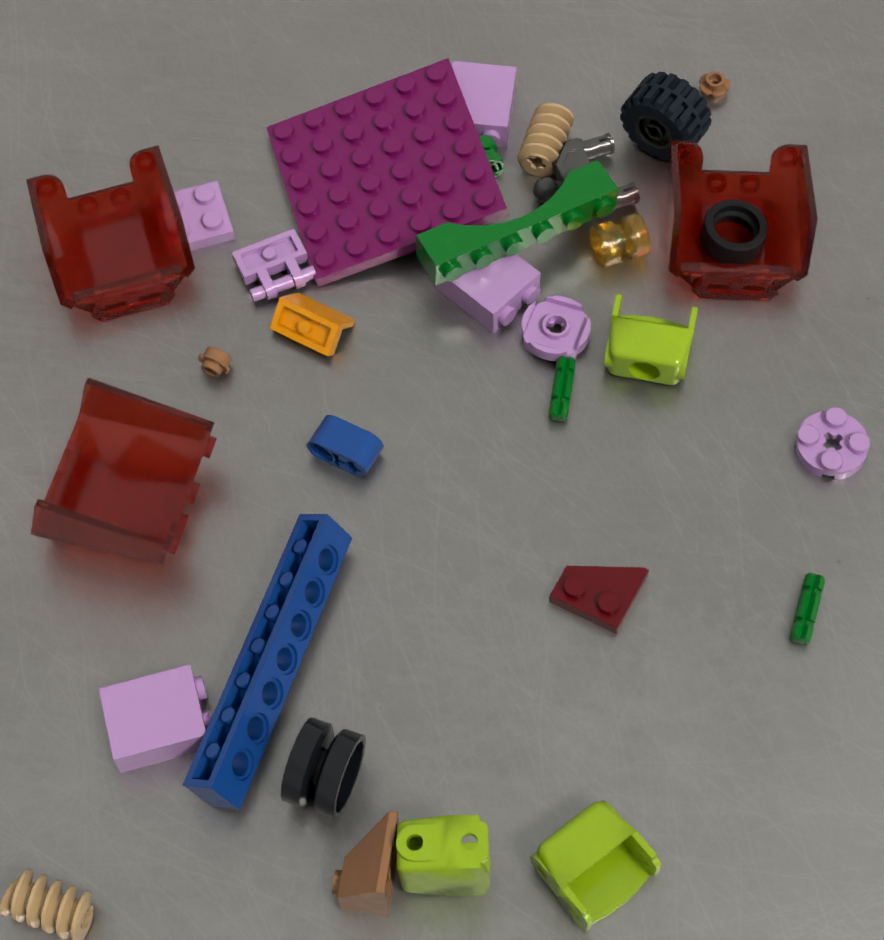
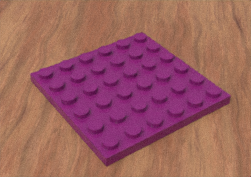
M449 58L266 127L310 266L313 265L316 274L313 276L318 287L416 251V235L444 223L486 225L509 216Z

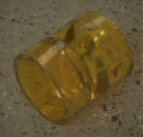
M637 212L619 217L616 220V224L612 221H606L593 225L590 228V241L594 255L599 265L604 269L622 263L624 257L633 260L648 255L651 251L648 229L643 218Z

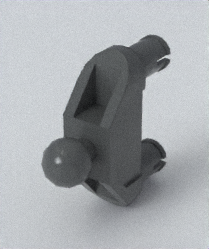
M606 133L605 135L585 141L581 138L568 140L556 163L555 180L549 177H542L537 180L533 187L534 197L539 202L545 203L561 187L568 172L589 164L590 159L614 154L615 144L611 134ZM634 182L618 187L616 209L640 202L638 188H635L636 184Z

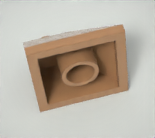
M389 811L344 857L342 870H335L332 882V895H337L340 909L388 916L396 870L398 812Z

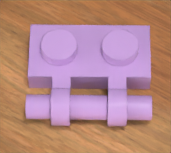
M294 228L231 252L233 261L245 285L255 281L260 283V286L249 290L253 302L264 298L271 300L278 297L277 293L292 287L295 289L304 287L306 282L313 280V275L316 274L313 265L304 269H300L298 266L307 262L308 256ZM287 270L288 275L272 281L271 275Z

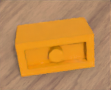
M293 293L279 298L269 329L329 357L335 353L342 330L353 327L355 319L303 294Z

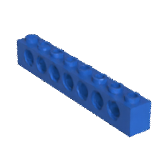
M299 514L183 782V786L211 806L241 809L349 548L352 537L328 514Z

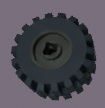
M653 72L641 81L621 107L620 120L623 122L624 130L629 134L628 137L642 151L644 150L654 158L658 157L662 161L678 162L679 159L683 160L690 154L708 131L712 122L710 118L712 114L710 108L706 106L707 101L705 98L701 97L699 91L692 87L688 81L680 79L672 73L667 75L665 72H658L657 74Z

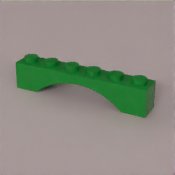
M596 160L568 172L561 187L548 201L538 209L520 218L491 225H461L447 222L416 235V256L435 286L446 281L452 282L467 272L477 268H485L493 261L505 256L516 255L526 247L536 243H544L564 231L575 230L583 223L597 217H606L616 209L619 189L599 160Z

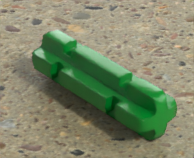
M560 356L557 358L548 415L553 421L558 420L562 422L568 417L576 363L572 357Z
M807 573L805 575L789 636L792 642L807 645L810 642L821 600V593L825 584V579L821 575Z

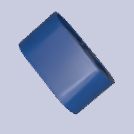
M326 415L308 441L307 448L316 458L351 475L363 478L379 456L384 445L373 433L334 415Z

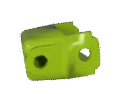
M616 294L604 367H608V371L615 376L666 385H676L680 380H684L698 307L692 306L689 326L687 327L656 317L620 315L623 295Z
M604 800L594 802L544 840L538 846L537 852L530 856V861L535 870L553 891L560 905L577 926L585 932L592 927V924L607 917L625 904L643 886L650 875L654 877L660 872L662 866L656 852L638 831L624 821L615 809Z
M444 815L404 820L398 824L396 866L401 888L405 892L443 896H483L487 892L490 885L488 825L480 821V815ZM470 835L474 836L478 842H462V840Z

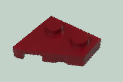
M566 566L549 596V602L617 634L644 585L649 570L644 567Z

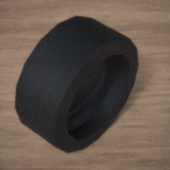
M737 199L723 200L714 204L706 212L699 238L701 246L707 255L718 263L729 266H742L754 261L761 253L767 237L768 225L761 211L750 203ZM722 222L740 224L751 233L753 240L747 243H732L720 237L714 227Z

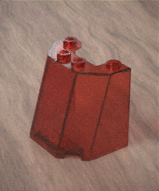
M671 140L668 161V270L675 277L680 276L692 287V292L699 298L769 301L778 295L780 288L792 280L800 281L806 277L809 271L818 221L807 145L787 144L778 147L771 155L769 172L702 170L703 151L698 144L691 141ZM737 199L750 203L764 215L768 225V233L762 251L754 261L748 264L718 263L704 251L699 236L706 212L714 204L723 200ZM722 222L714 227L718 235L726 241L739 244L753 240L751 233L740 224Z
M159 145L139 150L132 155L129 161L132 182L68 198L63 182L54 175L47 174L26 179L42 251L60 305L70 309L77 307L91 313L92 318L102 322L169 304L175 296V289L184 277H189L194 271L195 266L182 215Z
M87 378L76 424L45 500L38 499L35 504L31 534L163 565L167 553L175 555L189 515L182 513L186 502L193 504L199 490L200 483L194 482L202 457L210 459L217 438L210 436L214 422Z

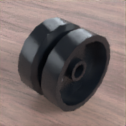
M314 717L309 718L304 723L295 740L285 767L281 784L282 801L298 807H305L313 799L316 813L332 819L339 818L351 797L362 766L366 747L365 735L349 729H343L334 737L331 723Z

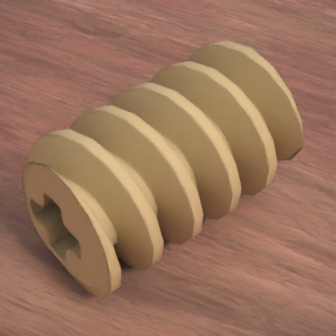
M545 103L535 109L517 155L518 163L527 173L538 177H548L555 173L554 167H556L575 120L573 113L568 108L556 103Z
M29 868L22 873L20 878H16L9 885L1 902L0 915L3 917L11 915L12 919L18 923L26 921L27 925L32 928L41 926L42 930L48 934L56 931L57 936L61 939L71 937L72 940H84L94 915V908L91 904V891L86 890L78 900L76 899L77 886H69L65 894H62L63 882L59 879L55 880L48 889L46 888L48 876L41 874L36 882L32 883L33 871Z

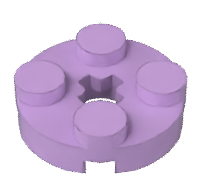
M553 295L546 297V301L540 302L537 305L535 301L528 306L523 314L521 335L524 341V348L527 352L533 353L539 358L549 361H557V358L560 356L576 359L577 354L585 349L590 339V318L583 312L581 304L569 297ZM555 323L561 324L562 332L553 333L547 327H554Z
M832 407L827 411L814 413L802 422L796 437L795 451L800 464L811 474L821 478L824 474L835 476L834 479H845L861 469L871 442L860 422L847 415L843 409ZM827 439L837 441L839 443V450L833 447L828 449L824 447Z

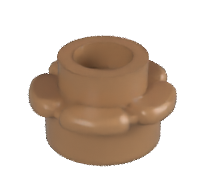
M717 71L704 74L699 79L700 93L708 101H720L725 97L726 91L730 89L729 79Z
M207 347L204 354H199L198 356L199 362L202 363L201 370L206 374L218 378L221 374L227 375L229 373V365L232 359L224 351L215 347Z

